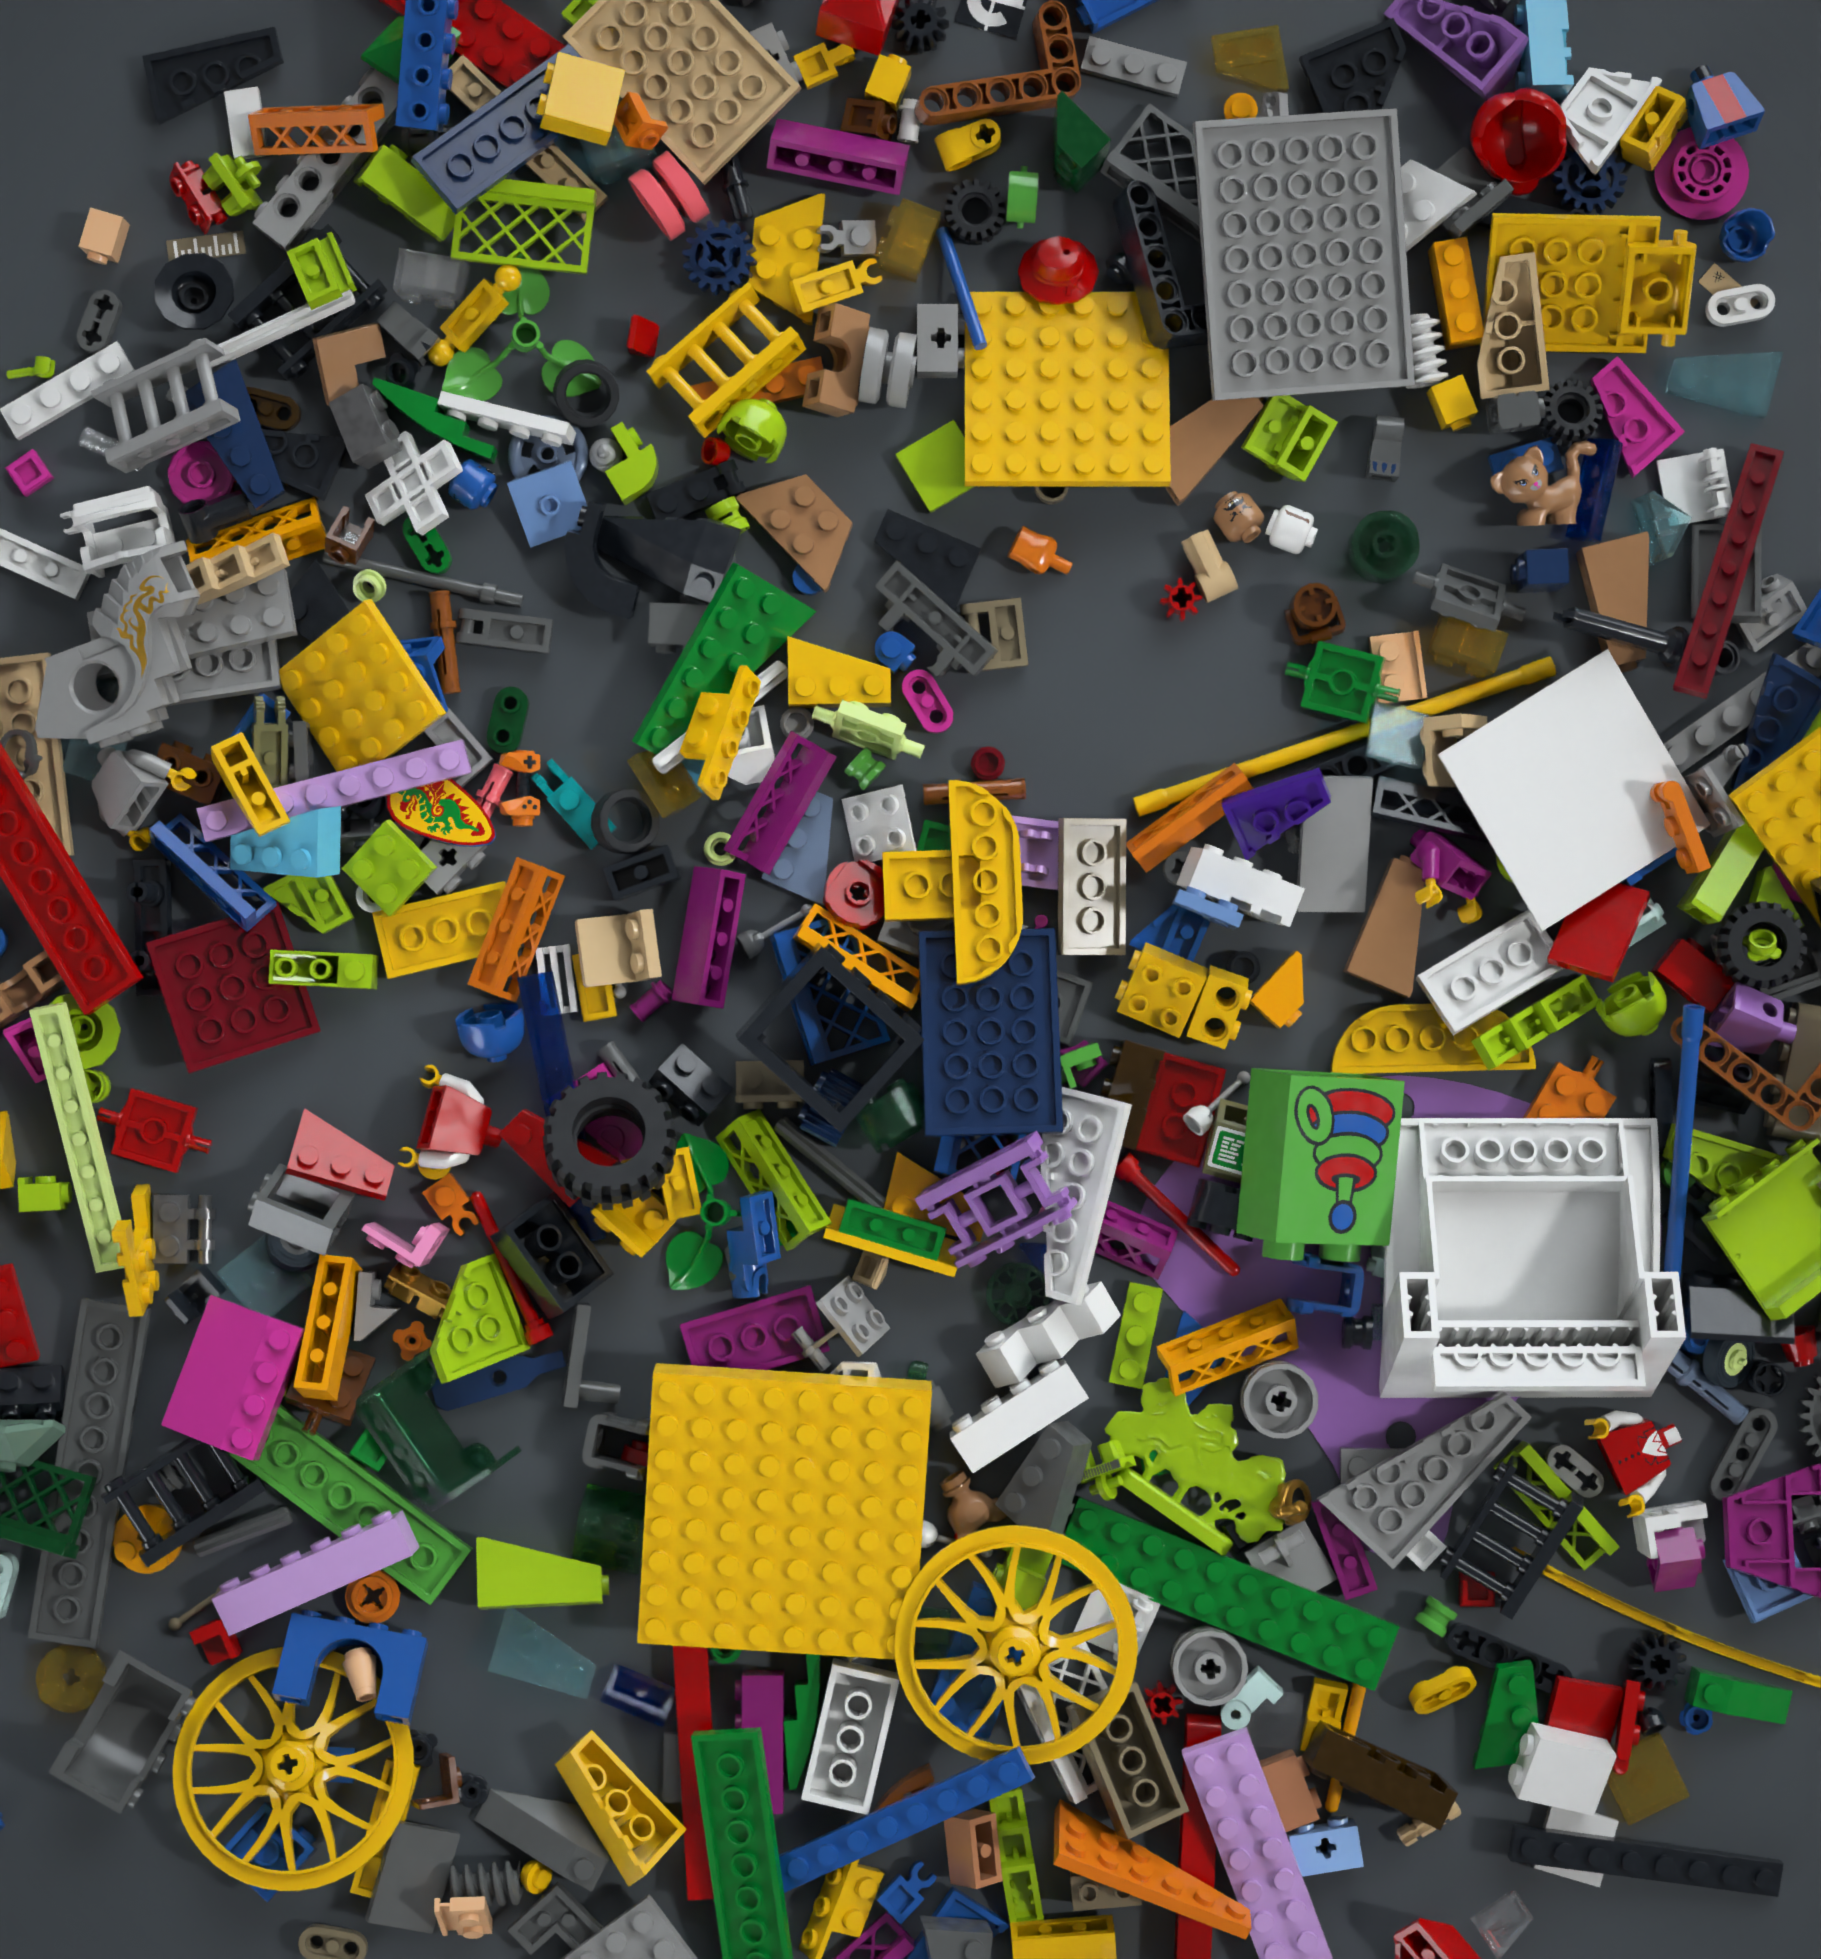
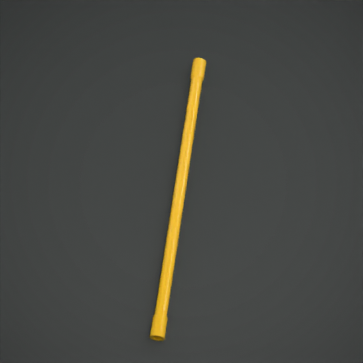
M1548 656L1522 665L1518 669L1371 718L1368 724L1359 722L1236 765L1246 778H1250L1421 720L1423 717H1430L1521 685H1529L1556 676V668L1552 658ZM1226 768L1132 798L1138 817L1162 810L1171 804L1185 800Z

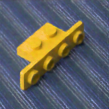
M745 665L739 666L729 694L700 693L679 751L686 759L705 760L697 785L712 800L720 799L723 788L727 784L728 774L733 760L738 753L739 743L744 729L748 725L749 715L760 690V679Z
M858 1859L827 1873L820 1894L814 1902L813 1912L807 1928L802 1933L799 1950L810 1959H822L832 1931L860 1938L884 1876L882 1871L878 1868L858 1864Z

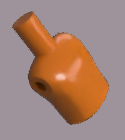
M1022 526L1018 531L1007 555L1008 558L1020 563L1026 569L1038 575L1045 573L1049 567L1067 575L1073 565L1072 562L1055 554L1057 542L1054 538L1036 533L1025 526Z

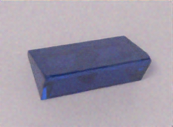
M615 1663L600 1701L663 1727L676 1693L675 1688Z

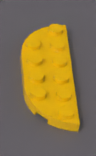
M1398 1004L1379 1007L1357 1018L1343 1032L1332 1056L1331 1072L1363 1074L1486 1071L1488 1069L1471 1041L1509 1017L1496 1009L1457 1034L1452 1035L1432 1004ZM1532 1046L1491 1070L1536 1069V1060Z

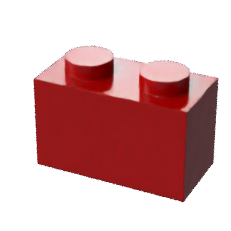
M1683 938L1675 939L1651 972L1691 1004L1704 1006V1013H1711L1733 986V978L1722 973L1724 968L1721 964H1717L1716 960L1712 962L1702 953L1705 949L1691 938L1687 940Z

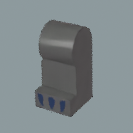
M1376 414L1372 439H1370L1365 478L1396 482L1399 478L1404 418Z

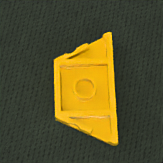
M822 193L756 217L754 221L752 244L756 247V251L751 254V257L755 258L757 265L750 266L749 271L753 276L749 278L748 282L753 286L756 293L773 301V304L789 311L807 325H813L814 310L799 315L788 282L818 272L820 252H818L817 247L821 244L822 234H817L816 230L823 225L825 194Z

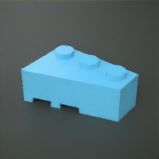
M1521 0L1519 4L1515 5L1514 23L1515 25H1520V31L1528 36L1529 40L1521 57V71L1516 73V90L1521 88L1536 89L1546 93L1557 103H1562L1574 85L1573 75H1567V60H1571L1572 57L1571 47H1567L1566 32L1569 31L1567 0Z
M341 806L316 809L290 817V823L261 837H258L254 829L231 835L230 870L315 878L340 874Z

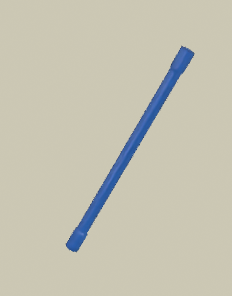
M1686 1004L1683 1006L1682 1051L1664 1272H1679V1281L1681 1279L1699 1049L1703 1034L1705 1010L1704 1006L1696 1004Z

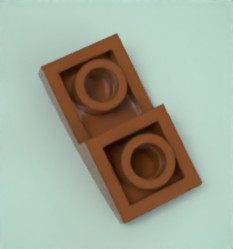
M930 1763L918 1767L897 1781L881 1797L874 1807V1811L907 1797L906 1793L908 1792L914 1794L929 1787L930 1783L935 1781V1775Z

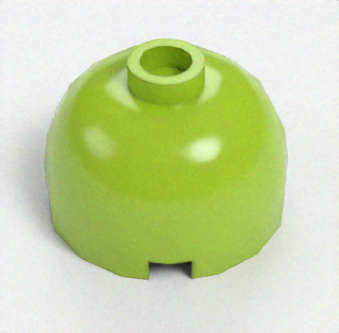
M764 398L759 400L742 399L736 402L724 413L717 426L718 435L723 431L726 435L724 441L728 443L733 451L756 462L759 456L768 458L766 463L776 461L783 449L787 436V426L776 405Z
M1648 971L1649 976H1643L1641 972L1625 976L1607 989L1608 993L1612 994L1604 1002L1599 998L1595 1010L1612 1032L1625 1037L1646 1036L1658 1028L1666 1012L1667 998L1662 986L1652 972Z

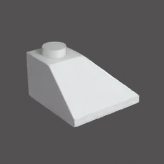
M764 705L752 707L748 725L744 729L738 746V753L733 760L728 777L744 785L761 783L775 760Z

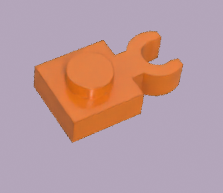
M451 1172L422 1192L441 1220H444L449 1215L453 1218L452 1226L459 1236L465 1234L464 1229L460 1225L464 1217L469 1218L475 1226L480 1223L478 1216L474 1212L464 1208L463 1205L469 1202L470 1198Z

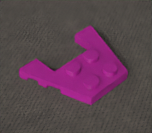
M1821 1464L1807 1466L1723 1497L1726 1567L1821 1599V1568L1795 1567L1791 1500L1792 1495H1821Z

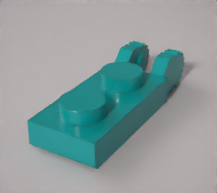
M551 758L546 764L550 771L563 782L557 790L553 792L547 785V781L536 772L530 778L545 793L547 801L586 845L593 850L599 845L591 829V814L596 803L572 776L569 778ZM608 818V826L612 833L617 827Z

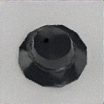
M205 253L183 254L167 262L155 279L154 302L166 321L184 330H205L223 319L234 301L233 279L224 263ZM195 300L197 303L192 304L191 301Z

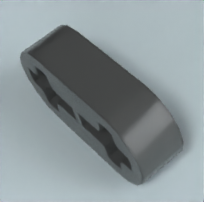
M102 289L93 293L79 325L77 341L90 354H95L110 345L120 319L122 303L113 292ZM107 298H110L109 302L113 305L112 311L106 310L101 320L102 310L98 307V303H105ZM99 324L97 334L102 337L101 341L93 342L92 346H90L86 335L88 333L93 334Z

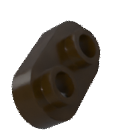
M246 387L251 401L257 402L255 412L260 426L286 432L294 429L299 424L301 410L292 398L254 387ZM284 409L289 410V418L280 420V411Z

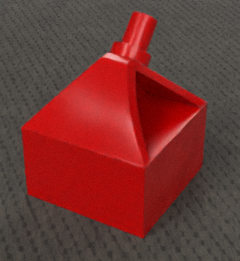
M823 0L819 9L815 36L879 56L891 28L892 20H894L895 9L899 7L900 0Z

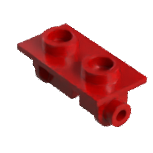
M189 160L180 167L179 163L176 162L169 177L170 186L176 196L182 197L187 206L189 218L194 225H199L205 235L208 233L213 221L216 225H219L228 219L226 211L222 207L221 200L215 191L205 195L202 194L201 191L210 187L202 178L204 173L199 164H194L192 160Z

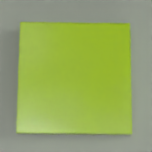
M954 420L895 454L929 513L934 512L976 487L965 486V438Z

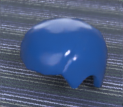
M1747 208L1736 211L1725 220L1719 234L1720 247L1723 253L1731 260L1747 263L1766 253L1770 241L1775 237V230L1772 219L1763 210Z

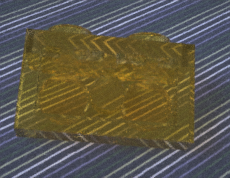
M648 750L637 753L628 759L627 762L662 818L679 813L702 797L701 791L682 761L668 773L662 774L655 768L652 762L656 754Z

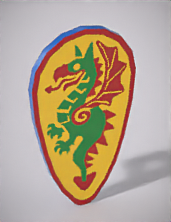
M453 779L387 795V808L392 819L402 828L419 836L464 847L485 846L495 841V829L484 809Z

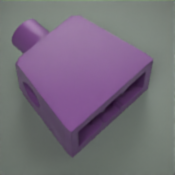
M1735 982L1709 1017V1028L1739 1051L1758 1055L1763 1054L1774 1040L1791 1044L1797 1031L1795 1024L1783 1021L1784 1004L1781 1000L1740 982ZM1712 1042V1043H1709V1044H1708V1045H1711V1046H1716V1047H1721V1048H1723V1047H1722L1720 1044H1718V1043H1713V1042Z

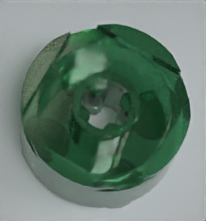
M1377 511L1367 515L1353 530L1348 541L1347 556L1351 566L1357 574L1370 582L1386 584L1399 579L1414 565L1419 556L1420 541L1417 528L1407 516L1397 511ZM1385 540L1390 545L1387 548L1388 551L1381 553L1378 550V543L1381 544Z
M902 1078L886 1088L888 1091L886 1095L878 1100L874 1096L855 1117L876 1153L883 1152L881 1145L887 1143L889 1148H892L923 1129L920 1122L924 1120V1099L913 1082L906 1083L905 1079Z

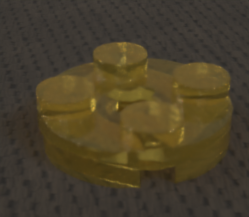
M62 1644L50 1650L39 1663L36 1672V1685L39 1690L40 1699L55 1710L67 1713L78 1712L90 1707L105 1683L102 1681L107 1672L104 1662H101L100 1657L96 1654L97 1652L89 1647ZM70 1668L75 1669L76 1676H80V1682H75L72 1686L67 1685V1681L63 1679V1674L68 1673Z

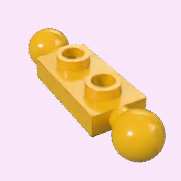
M513 265L500 266L495 272L494 284L483 278L439 327L446 337L440 339L439 343H435L427 353L429 360L434 365H448L455 354V347L465 353L508 306L509 302L503 296V293L516 290L522 281L521 272L517 267Z

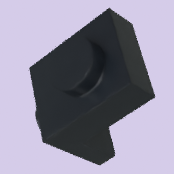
M204 1264L177 1290L169 1294L164 1301L171 1308L174 1315L180 1318L184 1324H189L204 1313L210 1295L220 1297L227 1289Z

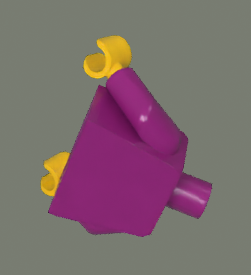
M1423 829L1415 832L1410 839V845L1415 849L1410 859L1422 870V881L1426 884V887L1415 893L1417 903L1421 905L1426 902V908L1439 903L1443 897L1440 888L1437 886L1439 885L1441 888L1466 898L1467 904L1457 909L1462 923L1470 924L1479 920L1483 915V911L1475 897L1479 896V890L1491 876L1492 872L1452 840L1432 831L1427 833Z

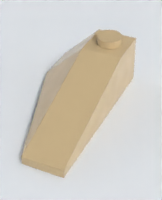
M1535 252L1502 256L1499 259L1477 362L1481 399L1493 398L1509 393L1517 394L1533 390L1536 392L1550 390Z

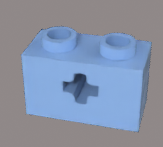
M1343 1815L1328 1818L1327 1823L1314 1825V1822L1286 1832L1302 1877L1364 1867L1358 1828L1354 1819L1348 1820L1347 1816ZM1323 1838H1327L1329 1841L1326 1851H1321L1319 1847Z

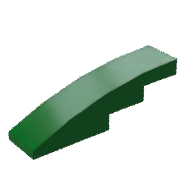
M374 377L372 384L376 390H379L404 416L429 434L440 440H446L451 443L452 447L491 464L495 463L498 454L495 446L469 438L468 435L471 428L467 422L440 414L441 408L437 404L438 398Z
M806 1654L808 1679L795 1680L797 1714L784 1716L789 1790H796L808 1758L814 1733L821 1681L820 1655Z

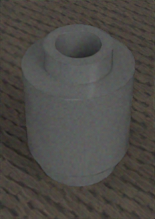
M930 1379L928 1381H932V1398L929 1428H932L933 1432H937L952 1423L949 1417L955 1413L939 1385L936 1386L933 1380Z

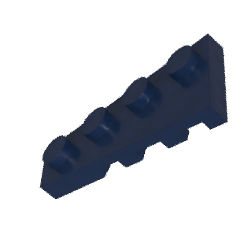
M236 359L214 372L213 377L218 398L237 408L241 421L206 438L251 504L258 511L284 494L285 491ZM201 382L185 391L190 412L203 406L205 399Z
M1773 652L1744 741V745L1749 749V754L1743 758L1742 762L1735 769L1730 787L1734 790L1799 743L1821 709V679L1777 653Z

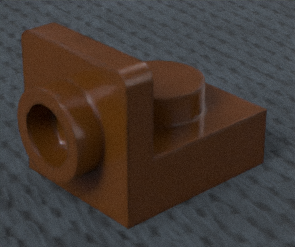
M847 98L840 131L891 141L892 135L897 128V111L883 101Z

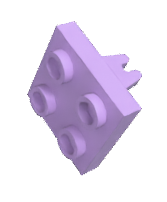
M1012 816L1020 841L1022 886L1058 891V821Z

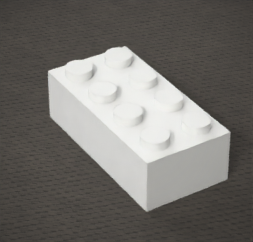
M1064 1358L1058 1362L1057 1360L1043 1363L1038 1367L1040 1373L1032 1379L1028 1380L1025 1377L1020 1383L1010 1385L1011 1392L1001 1399L998 1395H994L980 1405L981 1412L973 1417L967 1413L952 1423L953 1430L949 1432L950 1439L972 1473L978 1471L1089 1399Z
M833 1658L802 1790V1800L861 1814H869L900 1681L897 1672Z

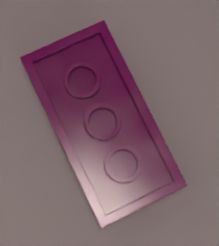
M811 1285L679 1324L691 1365L768 1370L805 1358L801 1353L803 1349L791 1336L801 1326H803V1329L814 1342L825 1335ZM828 1341L819 1347L822 1353L830 1351Z

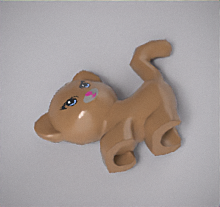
M1586 440L1574 442L1565 453L1567 476L1551 485H1548V472L1543 465L1544 457L1537 445L1529 447L1523 456L1511 460L1504 466L1502 471L1490 477L1491 487L1498 494H1504L1512 503L1527 504L1528 508L1520 510L1516 516L1517 526L1545 525L1546 520L1547 524H1576V512L1582 493L1579 481L1580 467L1577 458L1579 454L1593 456L1597 451L1596 445Z

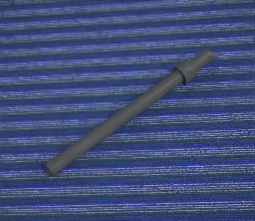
M324 552L323 563L357 571L371 569L383 577L440 590H449L453 593L479 598L480 602L494 605L497 602L519 608L523 604V594L498 589V585L486 582L483 585L361 557L356 565L349 562L339 564L333 561L327 552Z

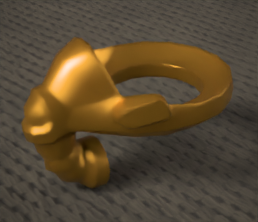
M1293 1479L1287 1483L1279 1484L1278 1496L1270 1502L1268 1511L1274 1518L1283 1519L1288 1526H1294L1303 1522L1311 1510L1312 1500L1308 1486L1300 1479ZM1296 1488H1300L1303 1491L1305 1502L1298 1500L1292 1504V1496Z

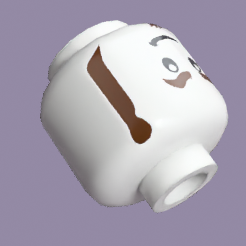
M1285 505L1280 510H1274L1265 534L1270 535L1269 542L1272 546L1293 554H1299L1305 546L1312 547L1318 529L1313 527L1314 517L1311 513Z

